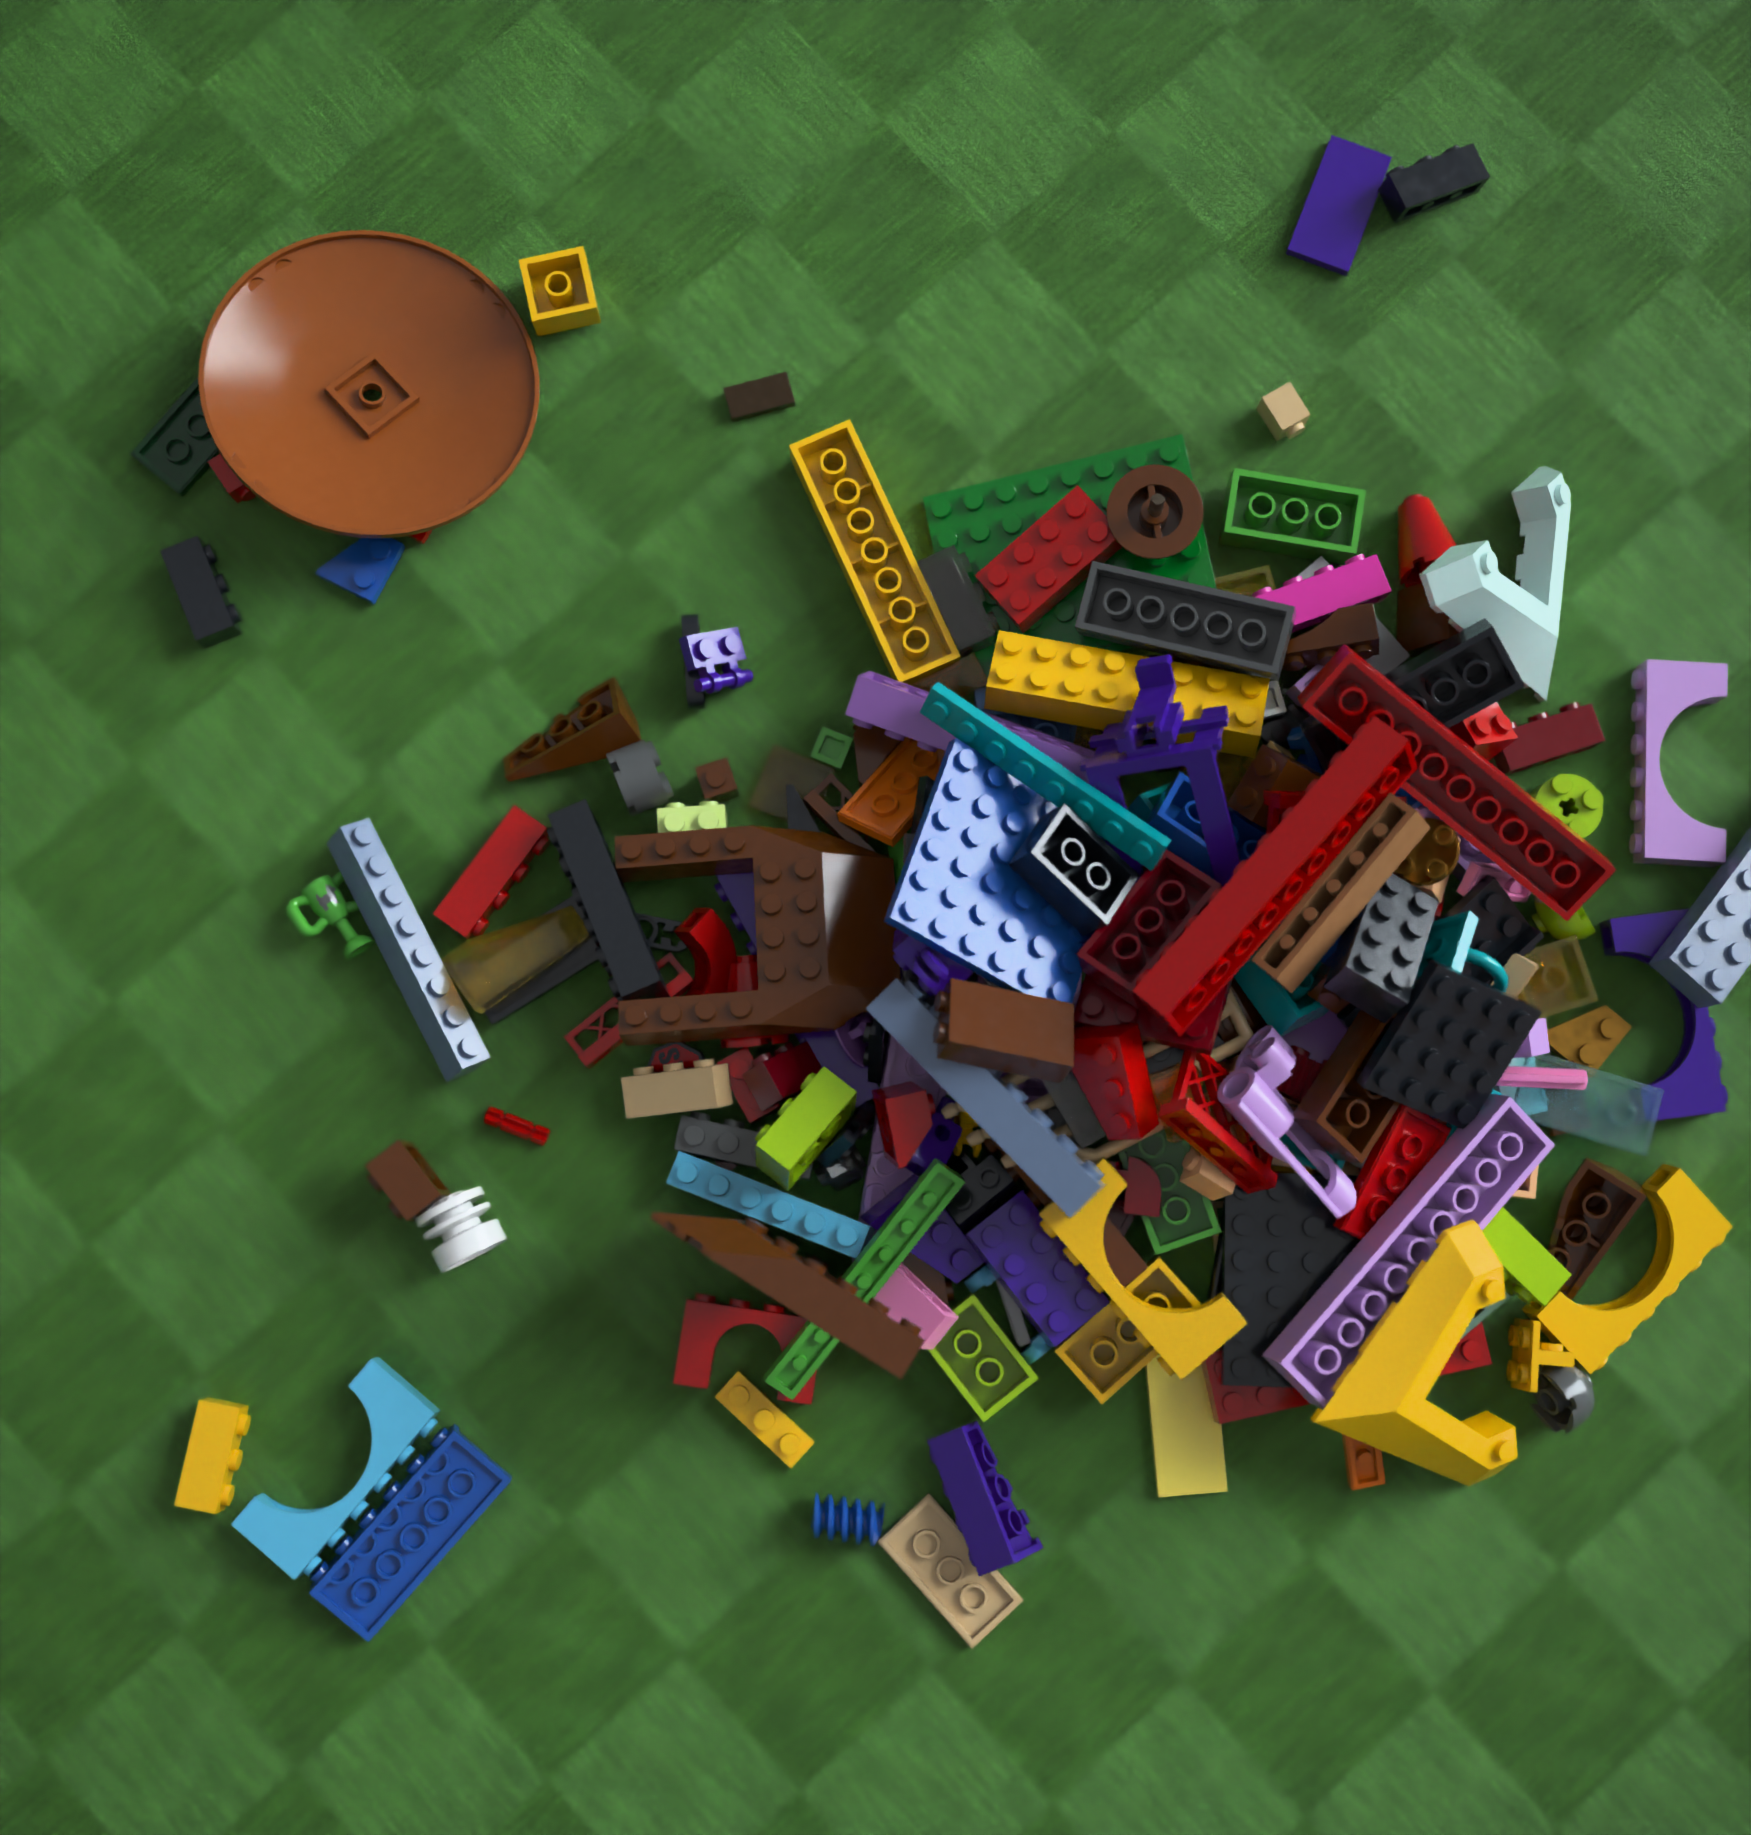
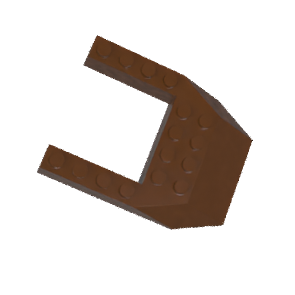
M752 825L615 836V869L623 883L753 872L758 990L618 1001L619 1036L626 1046L834 1031L858 1014L868 1012L866 1008L896 978L901 980V967L893 958L895 954L893 951L894 932L897 928L884 922L895 891L893 858L824 832Z
M653 1212L650 1217L651 1220L700 1250L699 1252L899 1379L903 1378L925 1341L924 1338L919 1336L922 1328L904 1317L900 1323L887 1315L890 1308L872 1297L868 1303L857 1297L855 1294L858 1288L842 1279L843 1273H841L839 1278L827 1272L829 1264L813 1254L810 1258L803 1257L797 1253L799 1247L784 1237L780 1236L774 1239L767 1235L770 1228L750 1217L740 1220L666 1212Z

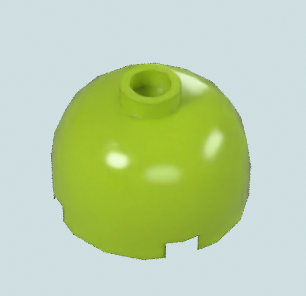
M1535 896L1534 904L1537 913L1532 915V918L1541 933L1548 931L1555 940L1563 943L1576 942L1596 933L1583 907L1566 921Z

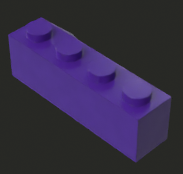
M977 1421L927 1440L930 1447L931 1460L938 1468L943 1481L944 1494L950 1499L956 1515L955 1522L957 1528L963 1533L969 1549V1559L972 1565L976 1567L979 1576L1014 1564L1044 1548L1038 1537L1032 1538L1025 1526L1030 1521L1024 1509L1017 1511L1010 1496L1013 1488L1007 1478L997 1473L995 1467L998 1460Z

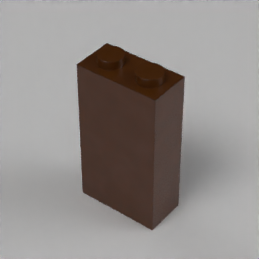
M954 978L950 979L943 991H938L934 1010L939 1012V1018L933 1033V1042L937 1044L938 1059L1061 1083L1074 1067V1004Z

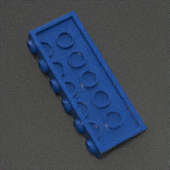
M455 1423L448 1430L443 1427L438 1431L430 1442L433 1447L425 1456L419 1454L414 1458L406 1469L409 1474L401 1483L394 1481L382 1496L385 1501L377 1510L370 1508L359 1521L358 1525L361 1528L353 1537L346 1535L334 1550L337 1555L329 1564L322 1562L310 1577L313 1582L311 1583L309 1594L367 1642L374 1637L512 1481V1476L460 1433V1427Z

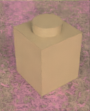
M1291 382L1263 396L1256 408L1276 441L1286 436L1288 439H1292L1306 429L1305 424L1311 415Z

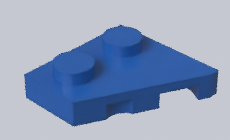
M361 538L318 568L315 574L319 578L375 605L406 547L403 543L392 538Z

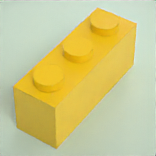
M210 1397L198 1401L174 1506L217 1514L225 1510L226 1506H230L235 1491V1486L231 1485L233 1473L238 1471L243 1457V1451L239 1450L241 1438L246 1436L251 1422V1416L247 1415L249 1405Z

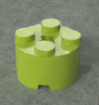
M1559 774L1547 780L1530 793L1535 800L1582 838L1590 835L1601 821L1603 795L1591 782L1581 776ZM1562 807H1564V809H1565L1564 812L1567 813L1566 816L1562 815V813H1563V808H1562Z

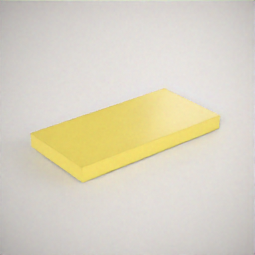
M1158 1354L1145 1366L1157 1497L1228 1492L1222 1426L1215 1422L1202 1365L1197 1366L1181 1380L1176 1373L1172 1376L1167 1374L1157 1361L1160 1357V1354Z

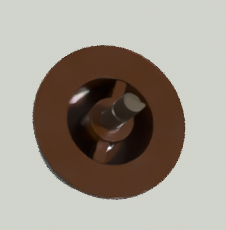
M1145 465L1131 470L1116 483L1107 503V522L1115 540L1128 552L1147 559L1168 558L1183 551L1197 536L1203 520V502L1195 484L1181 471L1165 465Z

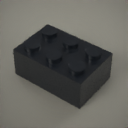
M1065 803L1040 818L1008 864L1083 936L1108 925L1140 876Z

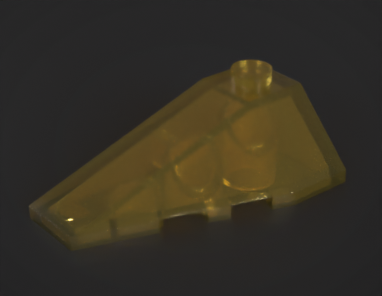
M570 906L470 938L441 960L454 983L474 1011L483 1014L590 935L581 917Z

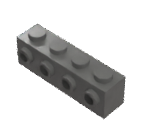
M691 1111L690 1117L681 1115L674 1145L676 1152L681 1151L692 1156L760 1170L756 1166L755 1149L757 1142L755 1138L763 1126H758L756 1132L743 1129L745 1123L736 1120L724 1119V1123L720 1124L711 1122V1115ZM814 1162L799 1179L810 1181Z

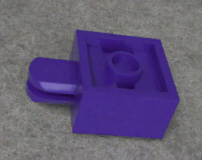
M898 929L894 932V960L905 971L911 969L920 978L917 982L929 996L937 995L939 990L943 991L951 978L966 981L974 973Z

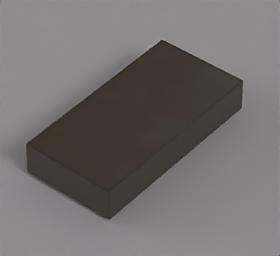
M787 371L723 388L732 422L795 406Z

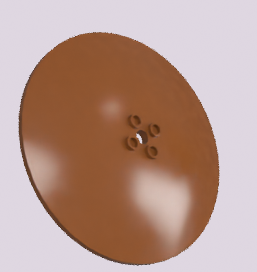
M371 230L338 231L297 241L277 250L248 270L229 289L209 322L202 342L199 359L198 384L206 425L216 448L229 468L250 491L275 510L295 521L337 535L357 538L404 537L436 529L467 515L495 494L513 474L527 450L537 421L540 398L537 359L529 334L511 302L489 278L466 260L430 242L403 234ZM373 389L380 392L382 396L377 401H368L363 397V394L367 390Z

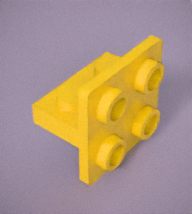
M1514 1318V1325L1509 1327L1508 1342L1512 1346V1360H1509L1507 1363L1506 1376L1507 1380L1511 1381V1388L1537 1393L1539 1364L1574 1367L1575 1353L1563 1351V1344L1540 1341V1321Z

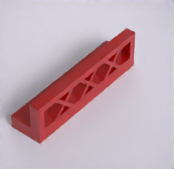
M669 952L656 963L659 970L669 962L677 970L679 975L666 984L670 997L682 996L691 988L694 980L672 953ZM615 997L611 998L564 1036L578 1054V1058L589 1069L623 1043L619 1036V1023L613 1028L604 1027L605 1014L612 1008L618 1009V999H615ZM598 1019H600L599 1027L591 1026ZM585 1030L599 1031L598 1040L586 1050H583L575 1040Z

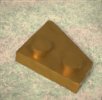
M1603 1005L1548 1029L1549 1048L1565 1062L1574 1061L1576 1069L1586 1070L1587 1077L1590 1079L1632 1026L1607 1005Z

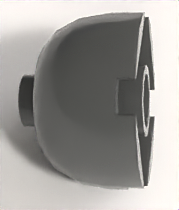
M1539 1365L1537 1393H1533L1538 1404L1530 1405L1538 1418L1552 1431L1559 1432L1560 1430H1565L1564 1434L1570 1433L1586 1422L1594 1409L1595 1397L1592 1381L1585 1372H1582L1576 1366Z

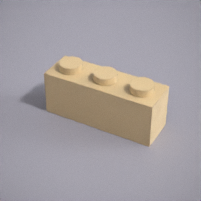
M714 1058L693 1061L694 1067L684 1068L683 1062L663 1065L664 1071L654 1072L653 1066L634 1068V1075L621 1078L626 1119L732 1105L733 1098L728 1063L715 1064Z

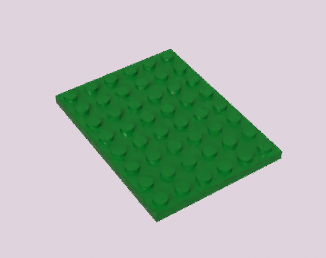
M1183 434L923 497L949 631L961 656L957 670L963 690L987 684L999 630L1124 653L1139 649L1083 636L1078 633L1075 624L1088 577L1026 632L1022 633L980 586L975 575L1077 485L1107 516V503L1112 489L1125 474L1135 468L1153 464L1165 465L1181 471L1193 482ZM1203 523L1192 543L1183 551L1171 557L1163 559L1142 558L1122 547L1104 562L1109 565L1217 589Z

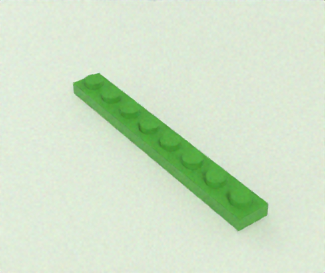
M937 1158L932 1161L841 1277L857 1287L858 1291L855 1295L867 1303L871 1297L874 1298L965 1183L961 1175ZM807 1320L764 1374V1382L793 1400L838 1344L839 1340Z

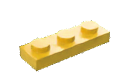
M739 1370L715 1396L724 1407L789 1468H792L815 1443L806 1432Z

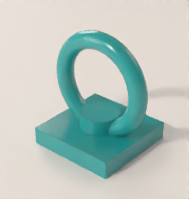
M1470 910L1433 921L1413 987L1430 960L1433 959L1459 972H1462L1465 962L1475 964L1492 976L1494 980L1492 987L1506 992L1508 976L1501 964L1489 955L1470 948L1479 919Z

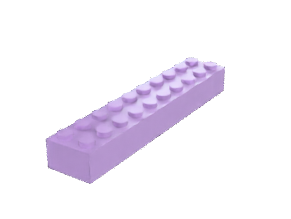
M1490 1094L1475 1119L1464 1129L1458 1127L1262 1356L1309 1403L1324 1409L1334 1395L1331 1388L1348 1364H1352L1359 1354L1358 1350L1393 1301L1398 1303L1410 1287L1406 1282L1422 1260L1427 1262L1439 1246L1435 1241L1441 1232L1471 1219L1477 1222L1482 1231L1555 1144L1510 1096Z

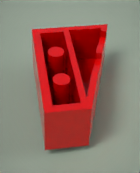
M1138 1023L1115 1024L1102 1027H1075L1074 1067L1071 1070L1109 1140L1142 1139L1159 1125Z

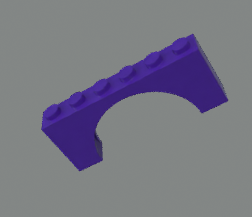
M1689 909L1611 918L1599 923L1605 956L1629 957L1652 967L1648 963ZM1669 981L1668 983L1678 997L1683 1013L1684 1032L1682 1043L1673 1063L1660 1077L1644 1086L1628 1090L1633 1123L1726 1112L1725 1105L1728 1102V1093L1720 1078L1719 1071L1722 1068V1059L1720 1053L1715 1050L1713 1038L1716 1034L1715 1022L1709 1016L1708 1007L1698 1008Z

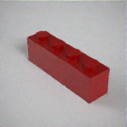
M513 805L433 912V915L469 941H472L475 936L477 938L481 937L490 924L488 918L494 910H501L509 900L510 894L508 891L515 882L521 883L529 873L531 867L528 864L534 856H541L548 848L551 840L549 839L546 827L516 805Z

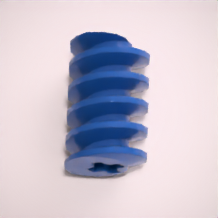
M816 1492L811 1522L814 1538L818 1539L823 1529H825L828 1540L832 1541L837 1531H839L842 1543H846L852 1533L855 1536L856 1545H860L866 1535L868 1536L870 1547H874L881 1537L885 1502H883L877 1512L874 1501L869 1500L863 1510L859 1498H855L852 1506L848 1507L846 1497L842 1496L836 1506L834 1505L832 1494H828L824 1502L820 1503L819 1494Z

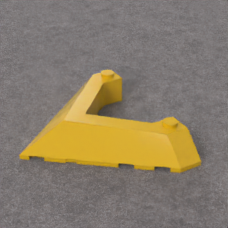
M1472 1219L1441 1232L1435 1241L1439 1246L1427 1262L1422 1260L1406 1282L1410 1287L1398 1303L1394 1301L1391 1303L1358 1350L1359 1354L1352 1364H1348L1331 1388L1334 1392L1332 1398L1323 1410L1317 1408L1310 1418L1311 1421L1466 1486L1474 1485L1496 1475L1518 1458L1516 1429L1514 1425L1487 1410L1459 1421L1426 1400L1428 1393L1476 1311L1505 1299L1503 1265L1477 1222Z

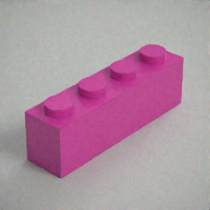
M1360 554L1346 560L1344 566L1335 569L1333 565L1322 567L1315 571L1312 577L1303 580L1302 576H1296L1283 583L1284 587L1272 590L1271 587H1265L1254 592L1252 597L1295 606L1296 618L1292 633L1324 622L1338 608L1382 602L1392 590L1377 554L1365 558L1364 554Z

